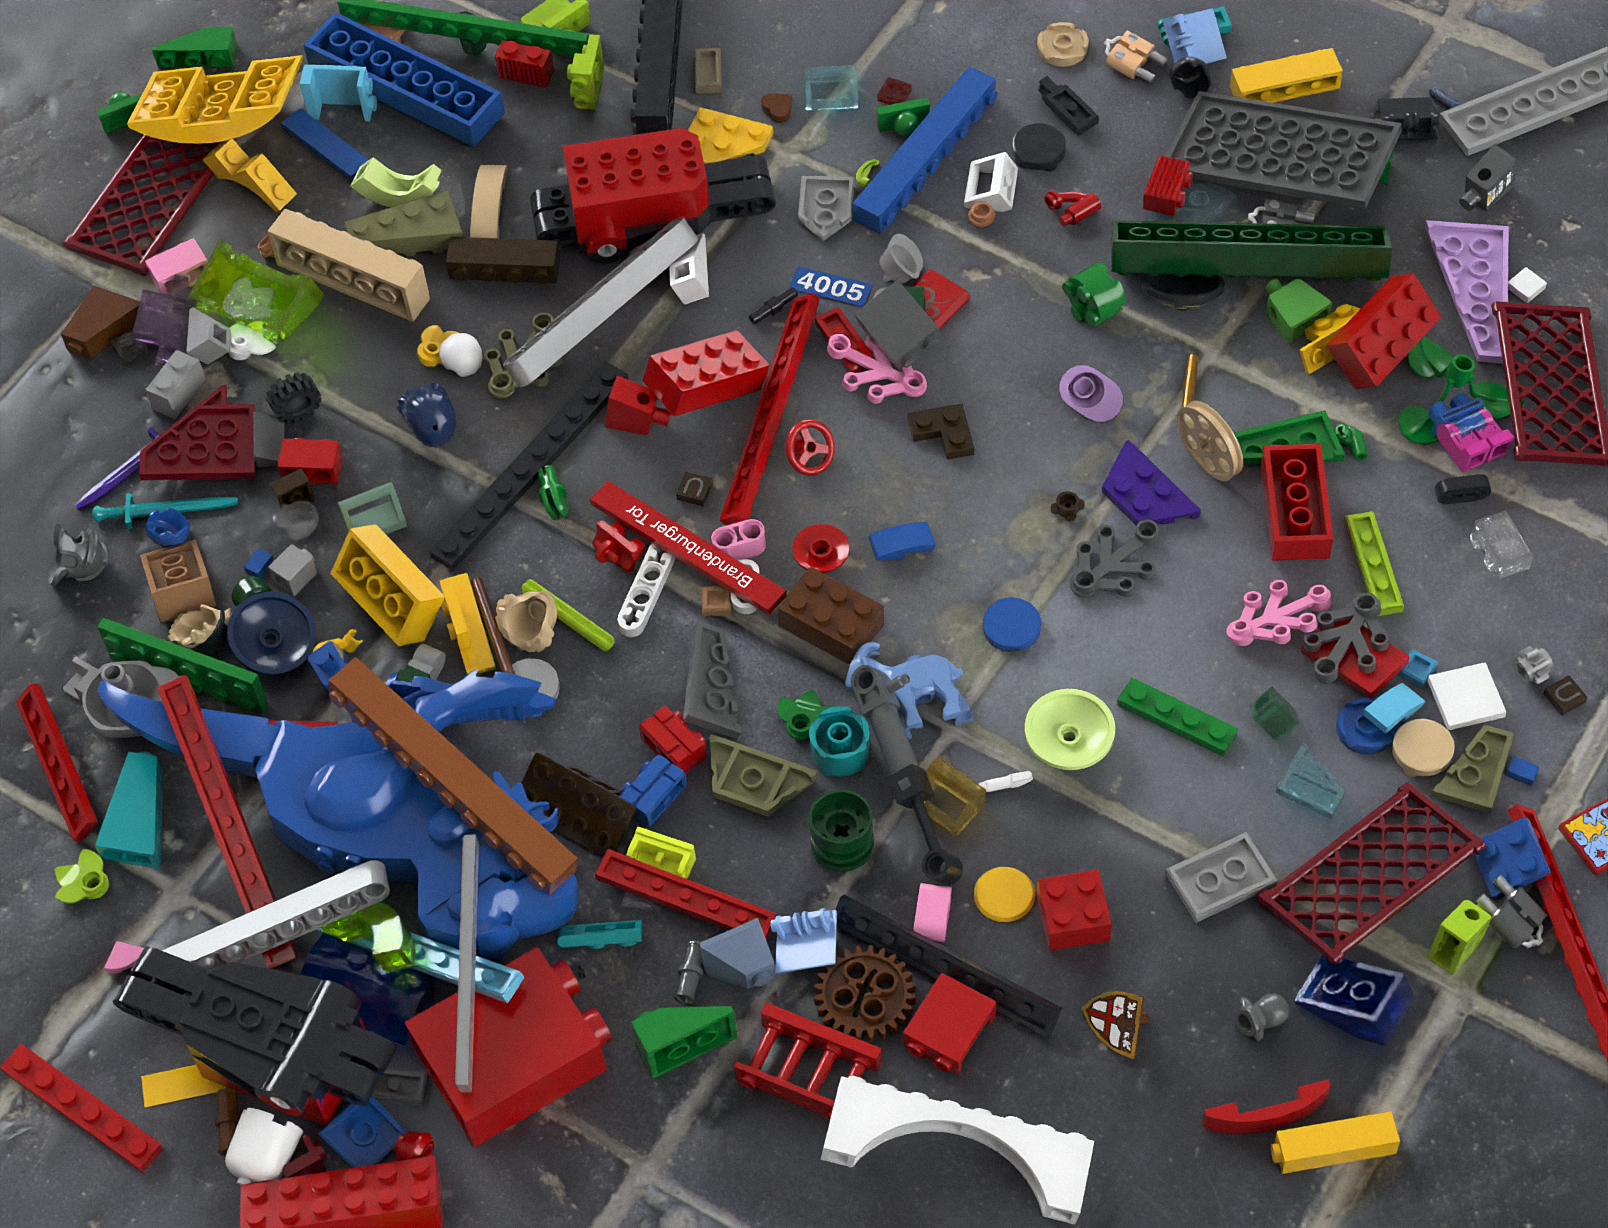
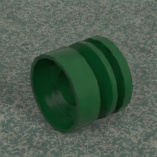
M833 790L821 795L812 804L809 811L811 852L816 861L826 869L836 872L852 871L863 866L870 859L874 850L872 808L867 800L856 792Z

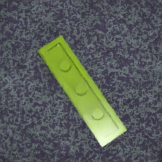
M1374 512L1345 516L1344 523L1366 591L1375 595L1381 604V612L1378 616L1403 612L1404 604Z

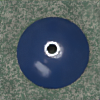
M262 592L246 598L235 608L229 619L227 640L232 654L244 667L258 674L278 676L296 670L307 661L315 645L316 627L308 609L297 599L284 593ZM269 637L273 638L275 640V643L268 644L266 643L265 639Z

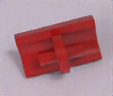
M601 520L596 523L597 533L592 542L593 547L597 550L595 559L601 564L610 560L626 573L633 571L636 560L643 555L644 543L638 538L630 541L625 539L626 531L618 522L608 525Z

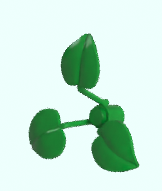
M1426 336L1408 353V365L1419 377L1429 379L1435 375L1437 378H1442L1446 375L1448 384L1437 403L1445 400L1452 387L1460 388L1469 383L1470 395L1475 397V399L1480 398L1484 403L1483 407L1489 410L1493 420H1501L1511 415L1507 388L1490 381H1479L1474 387L1476 376L1472 372L1475 363L1469 356L1460 354L1453 358L1445 348L1429 340ZM1522 399L1520 400L1521 407L1525 404V401ZM1417 405L1408 406L1401 411L1398 417V425L1402 435L1407 440L1421 445L1432 444L1438 441V437L1435 438L1431 433L1434 423L1428 415L1429 411L1424 407Z

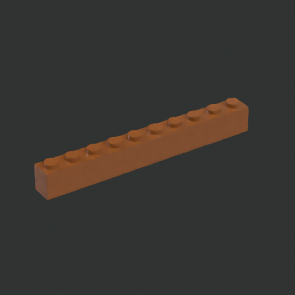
M357 657L352 659L329 679V697L337 707H344L349 711L353 721L359 727L363 728L365 726L373 733L374 740L383 748L387 746L403 767L407 768L409 766L416 773L422 785L427 788L431 786L438 793L440 800L445 806L455 808L461 814L462 820L468 827L478 829L490 847L501 850L513 868L521 869L525 872L530 883L536 889H543L551 895L576 872L578 858Z

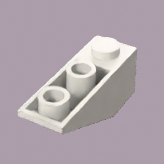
M704 233L696 235L698 237L697 243L669 266L670 286L684 305L709 297Z

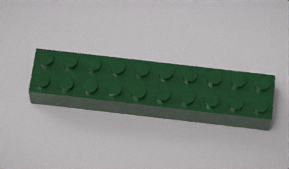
M1112 220L1111 272H1117L1119 275L1144 273L1148 276H1157L1160 273H1167L1178 277L1187 276L1188 274H1199L1203 277L1227 275L1232 278H1240L1243 275H1255V277L1262 279L1271 276L1296 279L1300 276L1311 277L1316 280H1322L1326 277H1338L1341 280L1366 278L1370 281H1379L1390 276L1392 245L1387 226Z

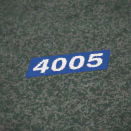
M798 266L789 289L793 287L796 291L808 294L814 293L816 296L863 307L873 284Z

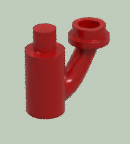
M1050 190L1044 196V201L1051 210L1061 208L1063 202H1076L1066 208L1065 214L1059 218V222L1063 227L1070 223L1076 225L1101 209V202L1094 193L1088 195L1082 192L1057 193L1054 190Z

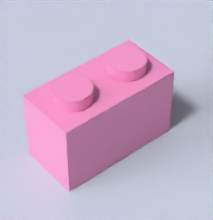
M194 238L145 260L150 277L164 299L212 277L208 260Z

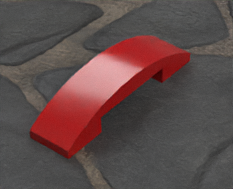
M1328 1079L1297 1087L1294 1101L1239 1114L1236 1102L1205 1109L1202 1124L1204 1129L1225 1134H1257L1280 1129L1305 1118L1321 1106L1328 1098L1331 1085Z

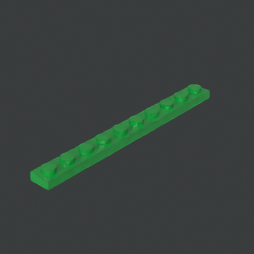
M338 0L337 2L340 15L358 23L500 45L502 40L513 41L518 44L538 46L543 49L552 50L551 53L574 57L575 53L582 54L583 45H587L589 39L587 33L384 1Z

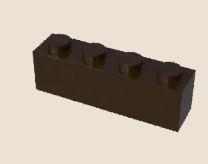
M450 237L446 265L449 279L461 281L556 283L560 253L558 241Z

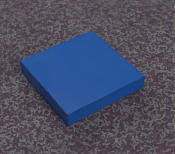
M372 1096L367 1106L350 1103L318 1135L350 1168L381 1164L394 1152L393 1148L397 1138L401 1134L405 1135L408 1131Z

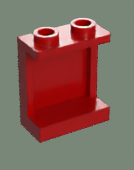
M941 973L904 1030L903 1045L910 1054L919 1058L923 1056L931 1060L941 1071L947 1073L951 1071L958 1075L962 1069L963 1059L985 1024L990 1025L995 1018L996 1001Z

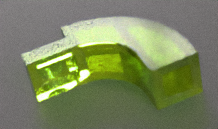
M378 902L321 927L333 945L364 938H373L372 955L385 973L414 967L416 949L414 939L398 914L385 903Z

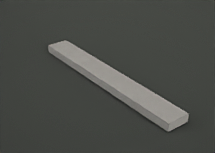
M464 835L462 847L455 1085L460 1092H472L479 843L476 835Z

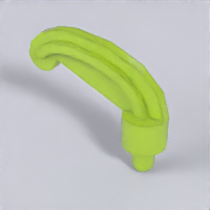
M869 160L858 169L856 181L863 188H866L872 181L868 176L873 167L880 165L879 160Z

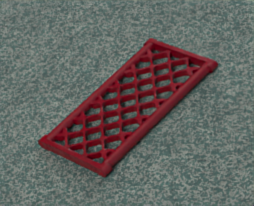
M143 134L73 233L65 238L62 245L68 250L76 251L146 276L149 271L145 260L152 258L160 252L214 174L207 165L203 171H191L189 166L192 163L203 161L210 153L204 152L203 146L214 149L223 141L200 144L189 143L186 145L179 143V146L176 148L164 150L162 145L169 141ZM148 146H160L161 152L147 156L144 152ZM201 149L202 153L198 156L187 158L185 155L187 150ZM177 153L183 154V160L168 163V156ZM165 160L166 164L162 167L151 169L149 166L151 161ZM134 165H147V171L132 174L131 169ZM183 166L188 168L187 174L177 177L172 175L173 169ZM163 172L170 173L171 177L169 179L155 182V175ZM147 177L152 179L151 185L141 188L136 186V181ZM192 180L193 185L190 190L177 189V183ZM121 183L134 184L132 191L119 193L117 190ZM173 185L175 187V191L162 196L158 192L160 188ZM156 191V198L147 201L141 200V194ZM133 196L138 197L139 202L128 207L123 206L122 201ZM175 198L179 199L180 204L176 209L164 208L163 203L165 201ZM108 202H119L121 204V208L111 212L104 210ZM155 204L161 205L162 210L160 212L150 215L146 214V207ZM139 209L143 211L144 215L142 217L128 220L127 214L129 212ZM119 215L125 216L126 220L124 223L115 226L109 224L110 218ZM161 217L166 219L167 223L163 228H151L150 221ZM94 221L107 222L105 229L92 231L90 228ZM142 223L148 225V230L134 234L131 230L135 225ZM129 229L130 235L128 237L114 238V232ZM106 234L111 235L112 240L102 245L96 244L95 239ZM152 237L153 243L150 247H137V240ZM80 240H92L94 245L92 247L80 243ZM129 242L134 243L135 248L125 253L118 251V246ZM115 248L117 253L115 255L103 250ZM138 256L140 261L137 263L126 258Z
M1502 301L1493 302L1491 305L1492 313L1496 316L1515 447L1513 448L1515 460L1608 466V427L1590 327V308ZM1507 314H1520L1523 316L1520 319H1515ZM1538 316H1550V318L1543 321ZM1564 317L1577 318L1578 320L1569 322ZM1529 318L1539 328L1535 331H1530L1521 322ZM1552 320H1557L1566 329L1562 333H1558L1548 324ZM1519 329L1527 338L1520 342L1510 337V331ZM1544 330L1554 337V340L1551 343H1545L1536 334ZM1572 332L1581 337V343L1573 345L1564 338V335ZM1529 341H1534L1543 350L1539 354H1534L1525 347V344ZM1559 342L1569 349L1570 352L1562 356L1552 346ZM1521 351L1531 361L1526 365L1514 360L1513 354ZM1544 353H1549L1558 363L1555 366H1549L1540 357ZM1571 355H1576L1584 359L1585 365L1577 368L1567 359ZM1532 364H1538L1547 373L1542 377H1538L1528 368ZM1563 365L1573 372L1574 375L1566 379L1556 369ZM1524 374L1534 381L1535 384L1527 388L1517 383V377ZM1548 376H1552L1562 386L1555 390L1546 384L1544 380ZM1575 378H1580L1588 382L1589 389L1580 391L1571 382ZM1536 387H1541L1550 394V397L1546 400H1541L1532 391ZM1567 388L1578 398L1573 402H1569L1560 395V392ZM1526 397L1530 398L1538 405V408L1534 411H1529L1527 408L1521 407L1520 400ZM1552 399H1556L1566 409L1558 413L1548 403ZM1579 401H1584L1592 405L1593 412L1586 415L1576 408L1575 405ZM1540 410H1544L1554 420L1546 424L1536 414ZM1567 412H1572L1581 419V422L1578 425H1572L1563 416ZM1528 421H1533L1542 431L1534 435L1529 431H1525L1524 424ZM1555 423H1561L1570 432L1566 436H1560L1551 427ZM1583 424H1587L1592 428H1596L1597 435L1589 438L1579 428ZM1547 433L1558 443L1554 447H1548L1539 438ZM1571 435H1575L1585 443V446L1577 449L1567 439ZM1535 444L1542 450H1529L1527 447ZM1563 446L1570 452H1562L1555 450L1558 447ZM1587 448H1592L1594 451L1600 452V454L1583 453V451Z
M1406 782L1398 788V792L1273 888L1270 890L1265 889L1257 896V899L1266 909H1269L1322 954L1326 960L1332 965H1336L1344 959V955L1465 860L1473 854L1478 855L1486 848V844L1480 837L1473 834L1418 791L1416 787ZM1412 799L1422 808L1408 807L1407 800ZM1391 812L1403 815L1404 824L1387 825L1385 817ZM1409 815H1425L1427 822L1425 825H1409L1407 817ZM1432 815L1444 825H1431L1429 823L1430 816ZM1370 829L1375 832H1381L1382 840L1380 842H1364L1362 835ZM1387 832H1403L1404 841L1386 842L1385 834ZM1409 832H1425L1426 841L1422 843L1408 842L1407 834ZM1431 832H1447L1449 840L1445 843H1433L1429 841V834ZM1452 833L1458 835L1467 844L1463 845L1453 842L1451 840ZM1346 847L1358 849L1359 858L1356 860H1343L1340 858L1339 852ZM1365 849H1380L1382 857L1379 860H1365L1362 858V852ZM1387 849H1402L1404 851V858L1401 860H1387L1384 858L1385 851ZM1410 849H1423L1426 851V858L1424 860L1407 859V851ZM1432 849H1445L1449 852V858L1442 863L1437 860H1431L1429 858V851ZM1326 864L1336 867L1337 874L1334 877H1319L1317 869ZM1343 866H1356L1359 868V875L1357 877H1341L1340 868ZM1366 866L1380 867L1381 876L1363 877L1362 869ZM1386 867H1402L1404 874L1400 878H1388L1384 876V869ZM1408 867L1426 868L1427 875L1418 880L1407 877L1406 871ZM1302 881L1313 884L1314 892L1310 895L1295 894L1294 887ZM1319 884H1335L1336 893L1333 895L1317 894V886ZM1341 884H1357L1358 893L1356 895H1341L1339 893V886ZM1364 884H1379L1381 886V893L1379 895H1363L1361 888ZM1387 884H1400L1404 887V892L1397 898L1385 895L1384 886ZM1280 899L1291 902V910L1288 912L1276 900ZM1297 901L1313 902V910L1309 913L1295 912L1294 904ZM1320 901L1335 902V911L1332 913H1319L1316 911V904ZM1357 902L1358 911L1355 913H1341L1338 911L1339 903ZM1363 902H1379L1381 910L1373 916L1372 914L1361 912V904ZM1297 919L1312 920V929L1309 930ZM1319 919H1332L1335 921V928L1332 931H1318L1315 929L1316 921ZM1340 920H1356L1358 928L1350 934L1349 932L1338 930V922ZM1319 937L1333 938L1335 946L1330 948Z

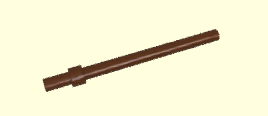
M474 578L471 580V585L501 671L515 674L481 578Z

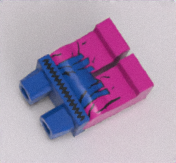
M1462 392L1451 399L1449 405L1452 409L1450 410L1441 401L1431 406L1428 413L1434 423L1431 433L1435 438L1438 437V440L1462 473L1482 465L1484 461L1487 463L1507 454L1514 436L1508 429L1502 431L1493 420L1489 410L1483 407L1484 403L1480 398L1471 401Z

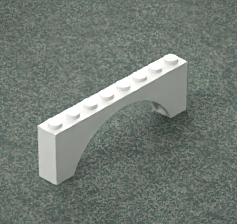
M841 1076L821 1160L853 1167L860 1158L876 1146L905 1134L934 1131L961 1135L987 1145L1009 1160L1032 1188L1043 1217L1075 1225L1081 1212L1094 1146L1093 1140L1087 1139L1086 1136L1080 1133L1065 1134L1058 1132L1048 1125L1040 1124L1034 1126L1026 1124L1017 1117L1008 1116L1003 1118L995 1116L990 1111L981 1108L971 1110L960 1107L958 1103L950 1100L942 1102L932 1100L923 1093L912 1092L909 1094L898 1091L897 1088L891 1085L881 1084L877 1086L866 1083L860 1077L849 1076L846 1078Z

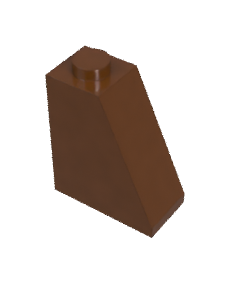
M93 286L62 331L61 336L67 351L75 356L82 355L91 359L144 323L147 317L141 301Z

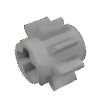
M1528 646L1518 652L1520 657L1516 659L1515 670L1523 681H1529L1530 683L1535 681L1536 684H1539L1549 678L1548 673L1551 672L1550 668L1553 667V662L1546 650L1538 649L1537 647L1533 649L1531 646Z

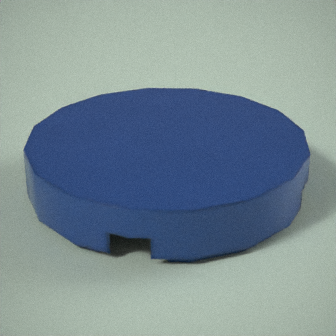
M1008 597L997 600L984 613L983 630L985 638L993 647L1002 651L1026 650L1040 636L1041 618L1039 612L1030 602L1021 598Z
M1359 698L1351 700L1337 716L1336 732L1340 741L1348 749L1359 754L1372 755L1384 751L1391 746L1397 731L1396 724L1385 734L1363 715L1364 709L1376 699Z

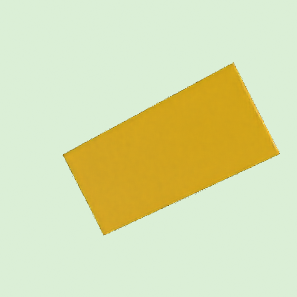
M196 1065L141 1076L145 1108L217 1093L220 1089L228 1088L203 1078Z

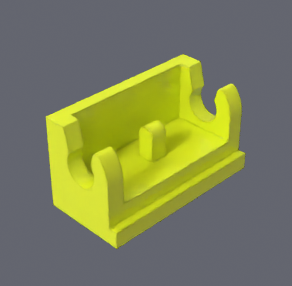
M637 827L626 856L685 879L688 878L696 861L694 845L641 827Z

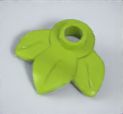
M83 849L79 856L78 865L56 867L55 875L62 888L56 893L55 898L61 902L72 904L84 898L97 899L103 896L108 891L109 879L103 872L104 864L101 857L91 850ZM99 883L96 887L90 888L92 884Z

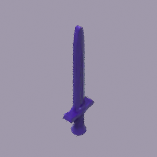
M150 427L148 429L149 436L154 440L160 436L153 428ZM140 451L88 491L78 501L76 508L81 510L88 507L140 469Z

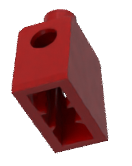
M616 376L608 399L605 427L648 435L653 423L668 427L672 413L668 409L657 406L658 398L648 387Z

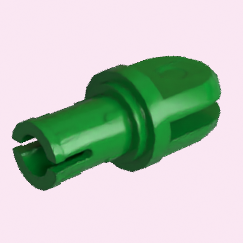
M547 465L544 466L546 476L542 467L538 470V476L542 485L538 496L551 519L559 520V513L565 517L569 512L566 502L567 491L563 484L558 483L555 468Z

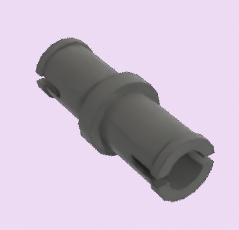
M693 940L687 943L684 963L680 965L678 970L680 979L674 999L681 1004L691 1005L694 1003L698 981L703 977L700 941Z

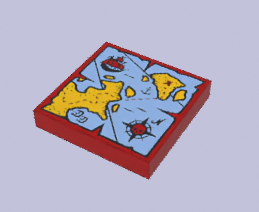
M1607 798L1560 823L1558 828L1595 876L1608 869Z

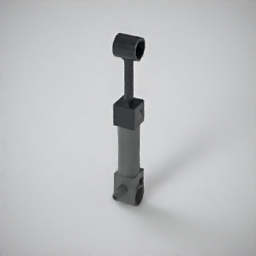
M859 666L852 674L851 686L863 715L870 719L891 774L887 778L896 802L906 808L914 809L930 852L923 859V873L926 877L945 885L955 884L962 876V862L958 857L947 853L946 850L941 848L924 804L925 801L934 797L935 794L925 769L919 767L897 711L901 707L895 691L909 683L910 677L907 674H903L890 680L887 674L872 666ZM873 679V683H872V685L869 687V683H870V681ZM945 862V868L940 873V866Z

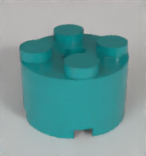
M831 707L822 711L814 723L812 722L809 729L810 751L814 764L825 776L843 777L864 770L870 757V731L866 719L861 714L859 716L848 707Z

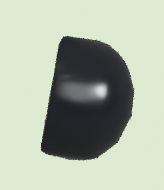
M1193 56L1183 57L1172 66L1169 73L1174 90L1182 91L1186 98L1196 97L1198 91L1207 92L1211 85L1210 70L1207 64Z

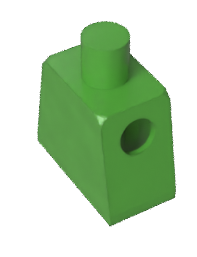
M1275 278L1265 287V290L1270 294L1267 301V315L1288 344L1305 335L1304 330L1313 325L1317 319L1331 314L1332 302L1301 279H1295L1284 286Z

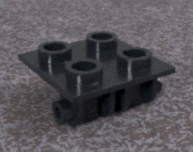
M1432 97L1378 99L1381 120L1401 123L1402 132L1397 141L1438 139L1436 125L1439 124V116L1434 115Z

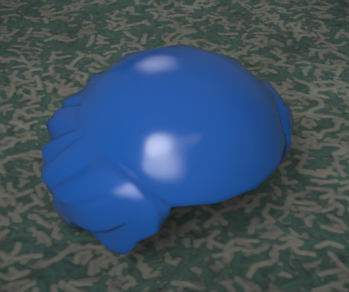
M168 508L164 511L155 509L150 514L146 524L148 537L155 544L162 546L179 545L185 542L190 530L189 520H186V517L182 516L181 512H177L173 508Z

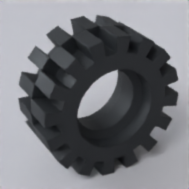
M296 372L293 377L290 374L285 375V380L279 378L277 380L278 384H272L270 387L272 391L267 392L268 397H266V400L275 417L280 422L284 421L285 424H290L291 420L293 423H298L299 418H302V420L307 419L306 415L308 413L310 415L314 414L313 408L318 409L320 406L318 402L322 400L321 394L309 375L307 376L306 373L300 375L299 372Z

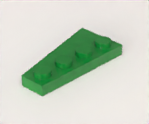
M1325 410L1234 432L1242 451L1243 465L1261 464L1263 446L1321 444L1323 462L1344 461L1345 457Z

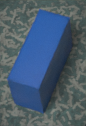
M258 548L245 564V572L261 578L268 569V566L274 561L273 555Z
M1514 756L1506 776L1532 786L1539 766Z

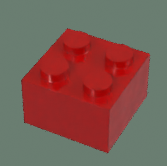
M1099 869L1037 879V900L1049 951L1110 941L1112 922Z

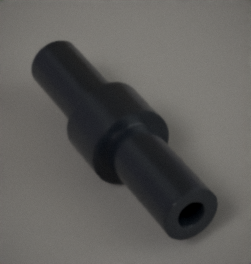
M791 287L778 297L773 296L765 301L763 307L749 315L751 323L755 325L767 316H774L783 310L784 305L798 297L795 288Z

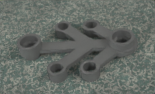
M1152 520L1140 521L1136 526L1135 536L1112 555V542L1115 535L1114 528L1110 525L1100 526L1097 530V540L1100 542V564L1093 570L1090 568V559L1094 555V546L1088 541L1080 542L1076 549V556L1079 559V570L1070 579L1072 592L1080 597H1090L1098 590L1117 591L1119 595L1128 597L1134 593L1135 582L1132 578L1122 577L1119 580L1102 578L1108 573L1138 574L1143 580L1152 579L1155 576L1156 568L1152 561H1123L1141 546H1150L1157 541L1159 535L1157 523ZM1102 533H1109L1110 536L1104 537V536H1102L1101 534H1102ZM1082 549H1087V550H1089L1090 552H1088V553H1083V552H1081V550H1082ZM1149 568L1151 571L1144 572L1142 569ZM1086 583L1088 584V586H1082L1080 584ZM1122 585H1129L1130 588L1124 589V588H1122L1121 586H1122Z
M1361 593L1352 601L1351 606L1333 611H1321L1317 615V626L1323 631L1305 634L1304 648L1309 652L1320 650L1323 643L1338 640L1330 655L1319 658L1314 664V676L1320 683L1330 684L1337 679L1338 665L1351 644H1353L1358 655V669L1363 673H1371L1375 670L1376 657L1370 653L1360 631L1364 622H1366L1372 634L1371 647L1379 652L1388 649L1389 636L1386 632H1383L1377 618L1381 612V604L1375 595ZM1352 618L1349 624L1334 628L1336 621ZM1323 619H1329L1330 621H1329V622H1323L1322 620H1323ZM1311 640L1317 641L1316 643H1313V644H1312V643H1309V641H1311ZM1377 640H1383L1384 642H1383V643H1378V642H1376V641H1377ZM1369 661L1371 662V664L1366 665L1363 664V662Z

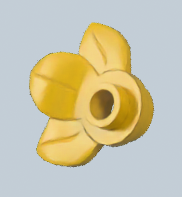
M438 325L426 328L421 334L422 343L419 344L417 349L419 361L429 367H434L439 363L442 364L439 356L441 343L451 334L459 332L446 331L443 333Z

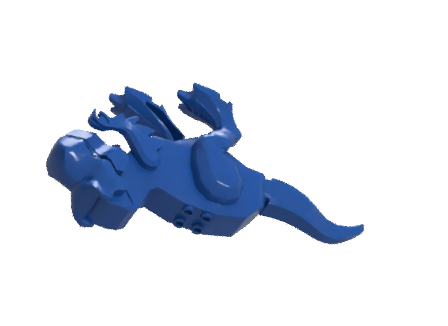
M473 670L454 685L420 676H414L412 682L399 681L397 673H391L386 682L387 686L439 733L442 729L455 723L498 719L524 721L525 718L541 716L542 712L552 709L556 703L555 698L538 691L542 684L541 682L507 672H495L493 678L479 677L478 670ZM101 680L97 690L99 697L119 721L154 744L184 757L163 702L131 694L111 685L105 680ZM201 708L224 769L258 778L276 838L316 864L318 869L325 873L332 874L335 870L344 872L368 861H379L386 867L388 881L415 882L418 886V918L422 937L459 949L464 835H476L479 843L476 956L498 963L510 952L517 939L535 937L555 931L564 926L576 912L579 887L574 874L551 895L543 889H536L530 883L525 872L521 869L513 868L501 850L490 847L478 829L468 827L462 820L461 814L455 808L445 806L440 800L438 793L431 786L427 788L422 785L416 773L409 766L407 768L403 767L387 746L385 748L381 747L374 740L373 733L365 726L363 728L359 727L353 719L352 723L310 728L286 720L269 725L268 718ZM498 771L493 773L495 784L548 832L556 828L559 821L558 808H555L554 813L550 817H546L544 811L549 809V802H530L527 800L524 787L520 782H517L510 789Z

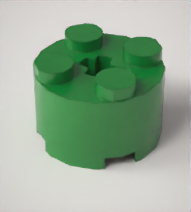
M1101 262L1093 263L1070 277L1062 285L1064 293L1068 296L1073 306L1071 307L1073 317L1079 322L1084 320L1093 327L1100 325L1123 310L1122 305L1126 303L1125 293L1118 278L1113 281L1105 272L1109 268Z

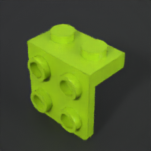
M546 0L521 18V23L579 32L591 24L589 3L587 0H576L573 3H570L568 0Z

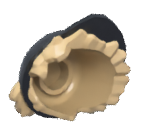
M201 604V611L194 610L180 613L178 618L175 619L174 624L171 625L168 639L171 643L209 656L220 650L227 642L228 623L233 613L231 608L223 611L220 608H212Z

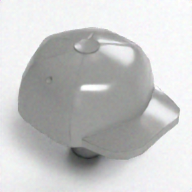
M119 661L104 664L90 678L83 691L82 706L85 711L84 715L87 716L89 722L93 724L96 730L105 737L127 738L141 736L119 721L104 705L97 692L101 680H105L111 685L131 694L162 702L157 687L179 677L176 672L169 668L151 666L144 661Z

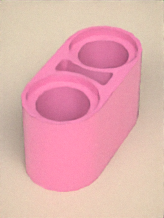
M755 519L720 527L711 536L712 545L738 561L758 556L766 548L764 525Z
M920 884L914 931L933 941L945 942L952 887Z

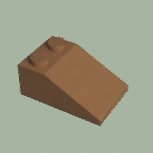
M196 539L140 555L160 623L166 621L174 622L180 613L194 610L201 611V604L212 608L217 607Z

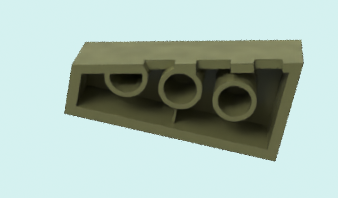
M448 190L344 222L347 232L351 236L363 241H370L375 246L385 250H392L396 254H406V256L417 255L416 252L432 251L433 254L444 253V250L449 248L450 237H464Z

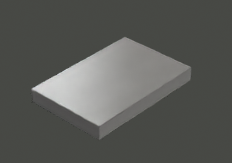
M1247 832L1167 868L1165 872L1195 923L1260 894L1265 889L1274 887L1278 882Z

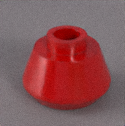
M408 1131L405 1135L401 1134L393 1148V1151L396 1153V1160L402 1161L431 1156L435 1141L429 1132Z

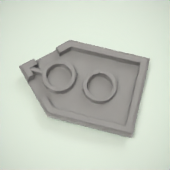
M801 176L798 220L822 241L852 221L855 177Z

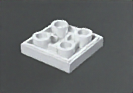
M1486 662L1428 676L1427 682L1448 731L1505 718V707Z

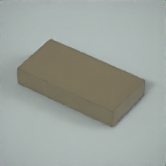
M721 48L695 49L696 94L722 93Z

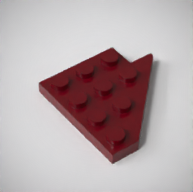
M227 385L220 386L140 451V481L255 479V459L253 455V412H255V404H227Z

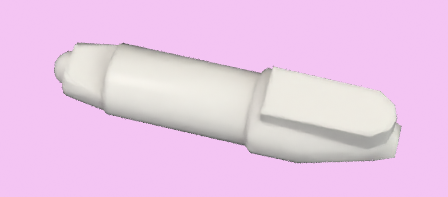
M1029 771L1009 774L1005 777L981 782L976 789L980 792H992L1016 788L1033 780V777Z

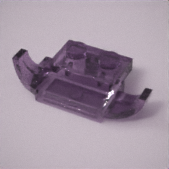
M175 274L170 295L145 289L142 291L132 339L159 345L155 365L164 366L176 350L186 354L189 309L192 307L196 308L194 298L189 290V277Z

